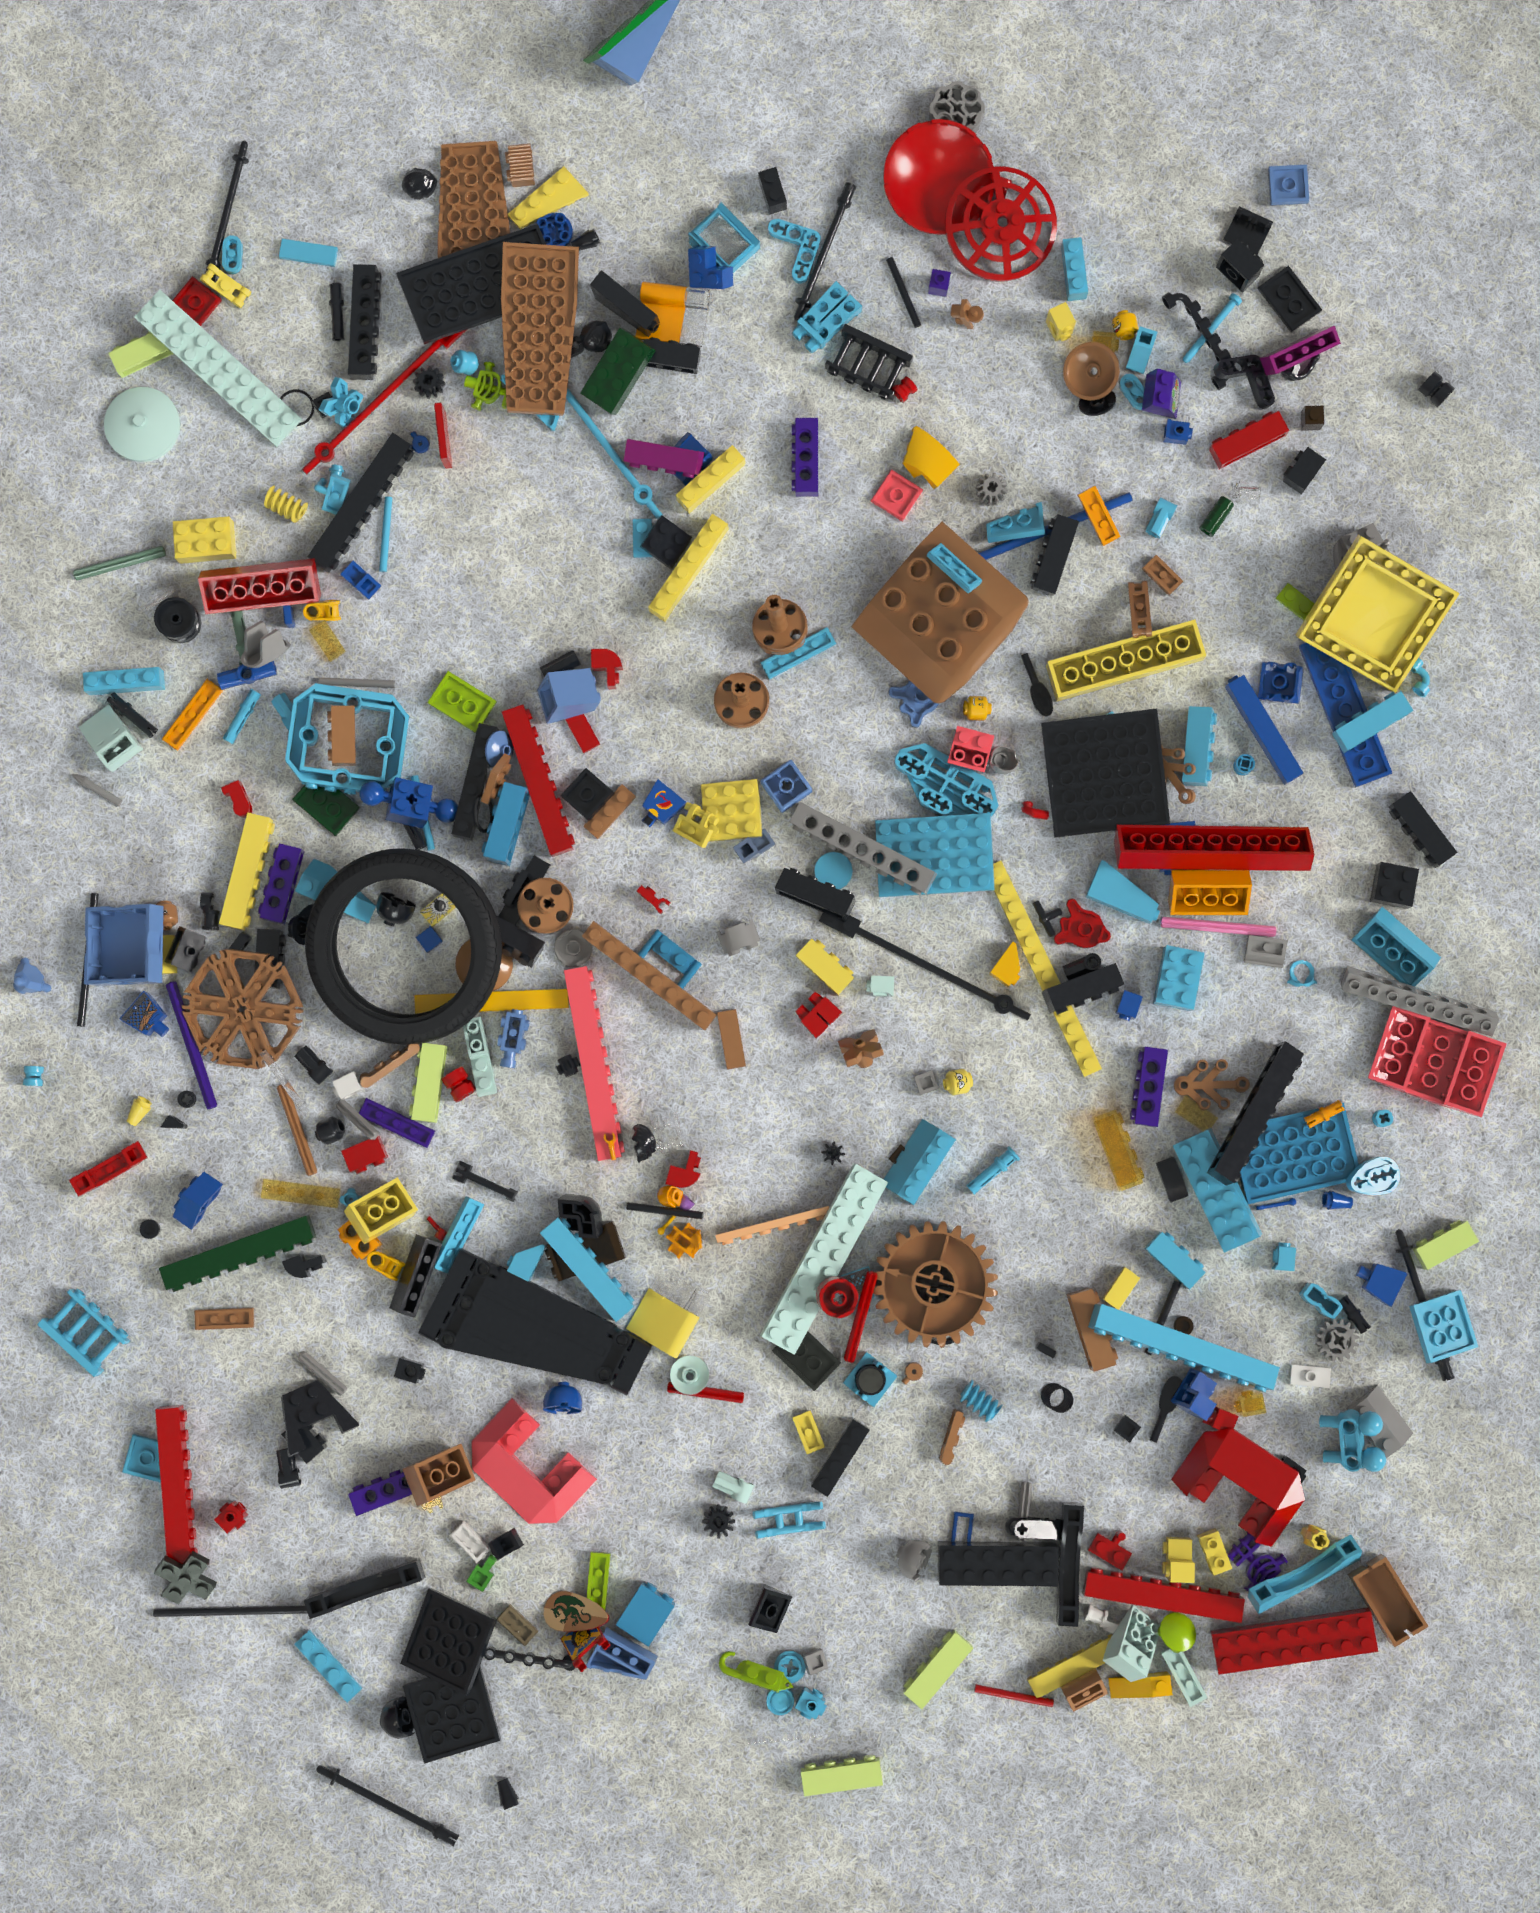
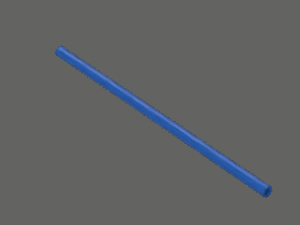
M1130 492L1108 500L1104 504L1109 511L1129 503L1133 499ZM1085 510L1068 517L1079 522L1089 519ZM1046 525L1044 526L1045 535L1012 539L979 552V554L985 560L1045 537L1049 535L1050 529Z

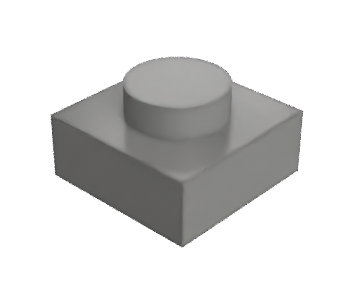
M933 1071L914 1077L920 1095L939 1089Z
M819 1648L802 1655L807 1673L810 1676L828 1669L823 1649Z

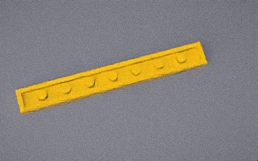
M567 989L492 992L479 1012L512 1011V1009L569 1008ZM456 993L414 995L415 1014L431 1011L451 1000Z

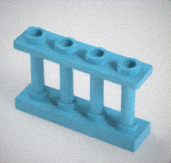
M69 1289L67 1293L72 1298L54 1318H43L37 1325L93 1377H96L104 1371L100 1367L102 1365L101 1362L118 1343L128 1344L130 1340L127 1338V1332L122 1328L117 1329L113 1325L114 1321L108 1315L103 1316L99 1312L100 1308L95 1303H89L85 1299L86 1295L81 1290ZM79 1303L86 1311L68 1331L62 1332L58 1328L60 1321ZM93 1316L100 1324L82 1344L77 1346L72 1341L74 1339L73 1336ZM107 1329L114 1337L96 1357L90 1358L86 1354L88 1352L87 1349Z

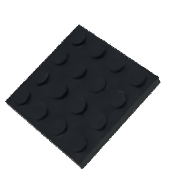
M428 1588L400 1664L463 1695H469L497 1619L437 1590Z
M481 1666L469 1695H463L428 1677L403 1685L424 1764L501 1740Z

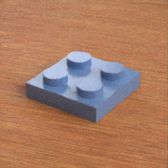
M1307 164L1269 166L1270 206L1309 203Z

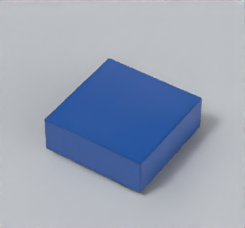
M290 605L283 606L285 625L288 628L295 627L293 608Z
M432 926L415 937L427 953L443 942Z

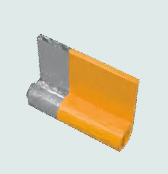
M643 281L640 290V300L657 314L660 323L657 331L651 333L649 337L636 329L635 336L640 340L653 337L663 342L673 340L682 345L692 343L697 345V347H702L709 305L713 303V294H710V289Z

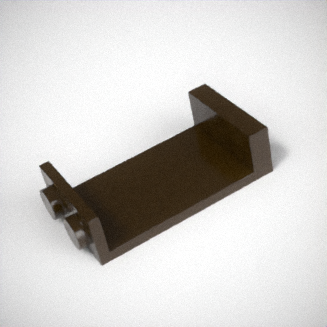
M614 1221L603 1225V1233L597 1239L582 1238L584 1240L582 1244L586 1249L590 1247L597 1255L595 1259L599 1264L603 1262L605 1265L626 1258ZM546 1244L545 1254L547 1259L552 1261L553 1267L551 1271L554 1279L558 1278V1281H562L576 1276L551 1245Z

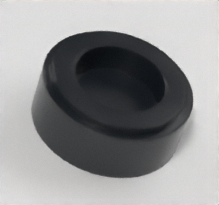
M148 1219L140 1225V1233L146 1239H153L160 1232V1225L155 1220Z

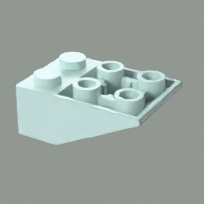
M110 704L79 726V729L105 767L112 772L143 750L142 746Z
M1131 1605L1107 1643L1103 1661L1130 1682L1146 1678L1159 1635L1157 1630L1160 1625L1136 1606Z

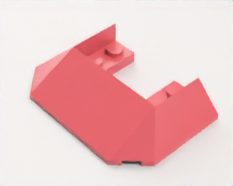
M512 1398L472 1440V1470L528 1524L557 1523L597 1479L569 1452L542 1481L520 1461L514 1453L540 1424Z

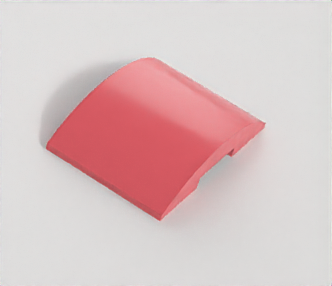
M1392 1006L1368 1079L1431 1103L1482 1117L1507 1043Z

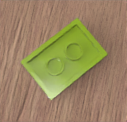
M447 671L427 703L476 733L478 724L484 723L497 701Z

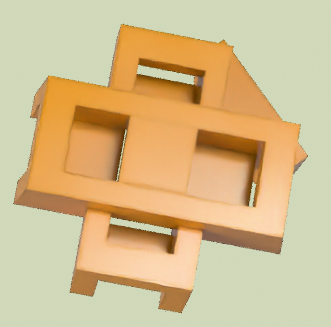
M687 1223L682 1231L673 1226V1230L666 1236L672 1242L668 1251L673 1252L678 1259L684 1252L694 1258L696 1252L699 1249H703L701 1230H696L690 1223Z

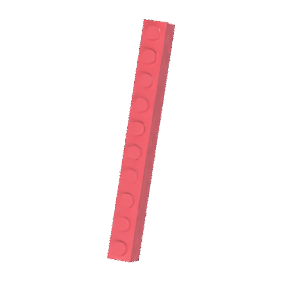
M587 966L564 970L598 1161L611 1159L608 1144L604 1141V1134L607 1136V1141H611L613 1139L612 1132L616 1136L614 1143L615 1157L619 1158L622 1157L625 1148L623 1141H619L618 1136L621 1133L620 1122H616L615 1115L618 1114L617 1105L612 1103L611 1096L615 1094L613 1084H609L608 1077L611 1076L610 1066L605 1064L604 1059L608 1057L606 1046H602L601 1039L604 1038L603 1028L598 1026V1020L601 1019L599 1008H595L594 1003L597 1000L596 989L591 987V982L594 981L593 972L588 970Z

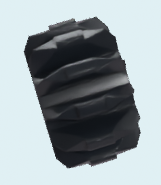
M428 366L425 371L421 367L422 373L415 372L417 378L413 379V383L416 385L414 387L415 391L419 392L421 397L426 394L427 399L431 398V394L437 398L436 392L443 393L441 387L446 384L443 381L444 375L442 373L439 374L438 368L432 371V367ZM430 380L432 384L428 385L426 381Z
M717 1504V1511L710 1506L711 1514L704 1512V1516L709 1519L702 1520L703 1524H709L704 1527V1531L711 1529L710 1537L714 1535V1532H717V1539H720L721 1532L727 1537L728 1532L726 1529L733 1531L734 1528L729 1524L735 1523V1519H729L734 1514L733 1511L726 1514L727 1506L724 1507L723 1511H720V1504ZM717 1517H720L721 1520H724V1524L721 1523V1526H717L713 1519L716 1520Z

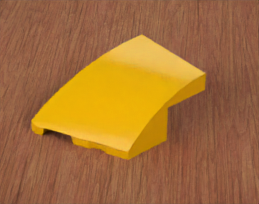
M915 426L912 428L913 434L911 441L907 445V453L902 464L913 478L923 475L931 487L935 489L960 464L934 437L920 427Z

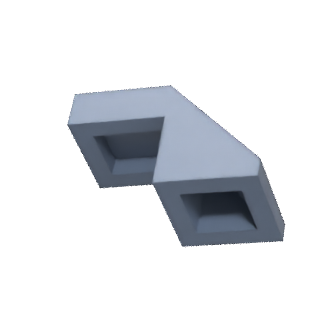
M764 828L762 830V837H748L734 846L733 849L744 864L760 856L776 844Z

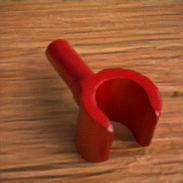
M429 1216L427 1218L428 1222L437 1230L434 1237L443 1241L447 1231L437 1225Z

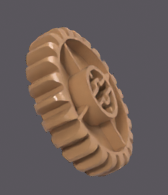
M925 1221L924 1232L919 1233L918 1229L912 1224L909 1226V1238L897 1232L895 1236L899 1245L897 1247L889 1243L884 1245L886 1251L890 1254L889 1258L877 1257L876 1259L884 1267V1270L876 1272L877 1280L882 1281V1285L875 1287L873 1294L883 1295L884 1299L879 1301L875 1307L876 1309L888 1308L889 1313L883 1321L884 1323H890L894 1320L898 1322L894 1331L896 1335H899L905 1329L909 1330V1343H913L918 1335H921L923 1346L926 1348L929 1347L932 1337L937 1339L941 1348L945 1347L946 1336H951L952 1340L959 1344V1332L963 1330L969 1336H973L974 1330L971 1323L973 1321L980 1325H985L986 1323L980 1314L981 1310L993 1311L994 1309L990 1303L985 1301L986 1297L998 1295L995 1289L988 1287V1283L997 1280L998 1275L986 1273V1269L994 1263V1260H982L980 1256L986 1250V1246L980 1245L973 1248L971 1246L975 1239L973 1233L964 1239L960 1238L961 1226L959 1225L951 1233H948L945 1221H941L937 1231H933L930 1221ZM930 1265H938L937 1271H940L942 1266L952 1274L954 1283L943 1280L944 1276L937 1272H932L930 1276L919 1272ZM934 1275L939 1276V1282L954 1286L953 1292H948L937 1288L936 1293H932L929 1291L931 1286L917 1283L916 1278L920 1276L933 1280ZM915 1285L927 1288L926 1292L932 1296H938L939 1292L951 1296L938 1304L931 1303L932 1297H929L927 1302L918 1295Z

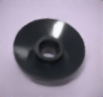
M1111 391L1105 397L1097 400H1084L1080 398L1078 406L1085 415H1102L1114 407L1116 395Z

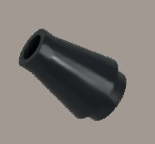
M588 229L572 241L571 244L572 247H579L580 251L597 247L600 240L594 229Z
M508 1778L497 1782L500 1806H503V1809L506 1810L518 1805L517 1799L519 1797Z

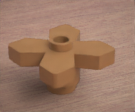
M875 1029L863 1032L859 1039L848 1037L838 1041L841 1052L845 1053L843 1057L847 1067L857 1064L860 1068H867L873 1064L874 1058L884 1055L881 1044L878 1043Z

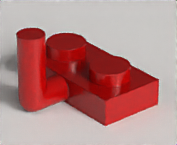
M1121 1530L1115 1533L1112 1540L1097 1533L1088 1548V1551L1122 1571L1132 1555L1131 1552L1118 1545L1120 1541L1126 1539V1535Z

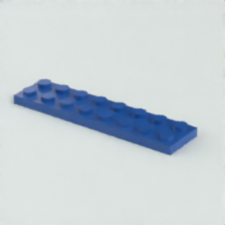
M1308 643L1299 645L1300 652L1333 732L1336 730L1335 726L1343 721L1346 724L1352 721L1351 717L1361 711L1364 714L1367 712L1350 667ZM1377 734L1343 753L1339 746L1355 788L1392 774Z

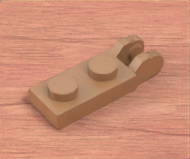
M953 1409L940 1451L941 1455H939L940 1461L947 1466L953 1462L954 1454L952 1450L959 1441V1435H957L959 1427L962 1428L965 1422L964 1413L958 1409Z

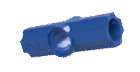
M274 661L260 668H249L242 664L238 668L217 673V679L221 690L243 684H252L257 680L277 675V669ZM250 670V677L243 678L244 672Z

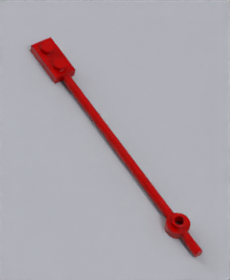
M467 330L436 340L333 440L329 443H319L315 447V457L302 468L303 472L307 475L320 462H330L334 458V448L437 349L443 346L447 350ZM323 451H328L327 456H322Z

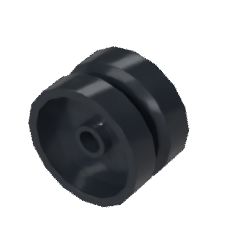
M167 598L160 602L155 610V626L161 634L172 642L179 644L187 643L193 640L200 632L202 625L201 616L197 609L184 598Z

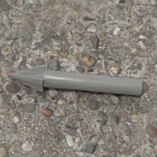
M72 774L82 787L89 788L118 807L123 802L120 798L88 780V777Z

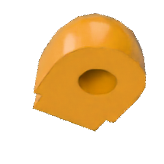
M664 1186L659 1189L657 1199L663 1206L675 1208L680 1206L683 1191L675 1186Z

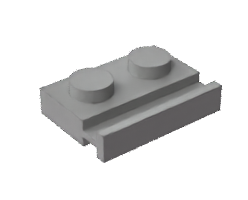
M1248 934L1244 963L1283 968L1288 940Z

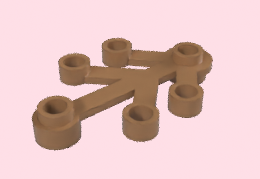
M1162 747L1163 756H1172L1177 760H1181L1185 756V751L1182 748L1167 749ZM1178 750L1181 752L1180 757L1176 756ZM1163 757L1165 781L1167 782L1168 777L1178 791V798L1181 803H1193L1196 798L1195 792L1192 789H1186L1174 771L1193 775L1196 771L1195 765L1192 763H1186L1185 765L1169 763ZM1188 766H1191V772L1187 771ZM1184 793L1188 794L1186 800L1183 798Z
M1224 1059L1218 1060L1215 1067L1202 1081L1193 1082L1200 1072H1205L1208 1069V1062L1206 1060H1199L1196 1067L1187 1077L1181 1076L1175 1080L1174 1090L1179 1095H1188L1198 1104L1201 1110L1205 1111L1210 1107L1211 1102L1207 1098H1202L1195 1091L1201 1089L1218 1104L1221 1110H1226L1230 1106L1229 1099L1222 1098L1214 1089H1235L1238 1093H1244L1249 1089L1250 1082L1246 1077L1242 1076L1234 1081H1213L1220 1072L1227 1069L1228 1063ZM1199 1063H1204L1205 1069L1199 1068ZM1218 1063H1224L1225 1068H1219ZM1239 1081H1244L1245 1087H1240ZM1182 1082L1187 1084L1186 1089L1181 1088L1180 1084ZM1202 1101L1207 1102L1208 1106L1206 1108L1201 1106ZM1221 1101H1226L1227 1107H1222Z

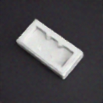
M1291 1364L1289 1384L1330 1388L1331 1368Z
M465 1521L449 1535L476 1563L490 1551L489 1545Z

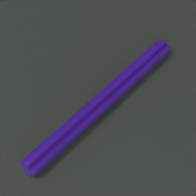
M169 982L166 984V989L206 1109L216 1108L218 1104L199 1048L182 1012L186 1011V1009L182 1008L184 1003L177 982Z

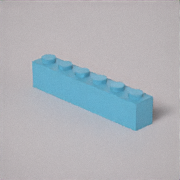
M558 1216L540 1234L615 1322H617L634 1307L632 1302L635 1300L628 1292L624 1293L620 1289L622 1285L616 1277L611 1278L608 1275L609 1269L603 1262L599 1264L596 1261L595 1257L597 1255L590 1247L585 1248L582 1244L584 1241L582 1237H579L577 1232L573 1234L569 1229L571 1227L570 1223L565 1218L561 1219Z

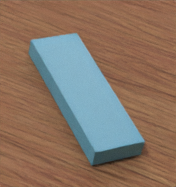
M282 239L279 258L335 267L338 248Z
M942 543L927 553V557L965 592L970 593L981 584L982 579Z

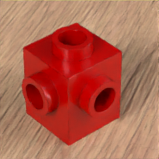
M234 1501L230 1504L227 1502L219 1509L221 1513L214 1519L228 1534L235 1528L239 1530L246 1523L247 1509L240 1502Z

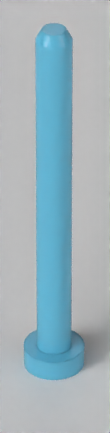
M1232 293L1229 296L1230 301L1213 320L1211 327L1208 328L1211 334L1234 306L1241 304L1242 300L1238 295ZM1203 334L1183 357L1185 363L1190 362L1205 343Z

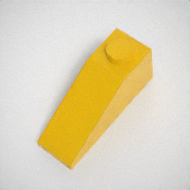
M1167 1671L1148 1673L1146 1678L1130 1682L1123 1676L1108 1678L1111 1698H1154L1173 1695L1171 1678Z

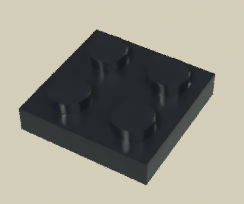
M661 515L640 545V548L669 569H672L692 537Z
M585 768L560 796L585 819L590 821L615 793Z

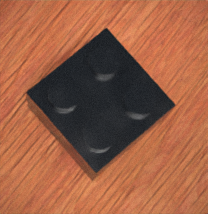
M1238 239L1221 254L1216 268L1242 293L1258 279L1264 267L1262 259L1258 255H1254L1249 250L1248 245L1240 242Z
M1386 862L1376 864L1370 902L1404 909L1413 907L1419 869Z

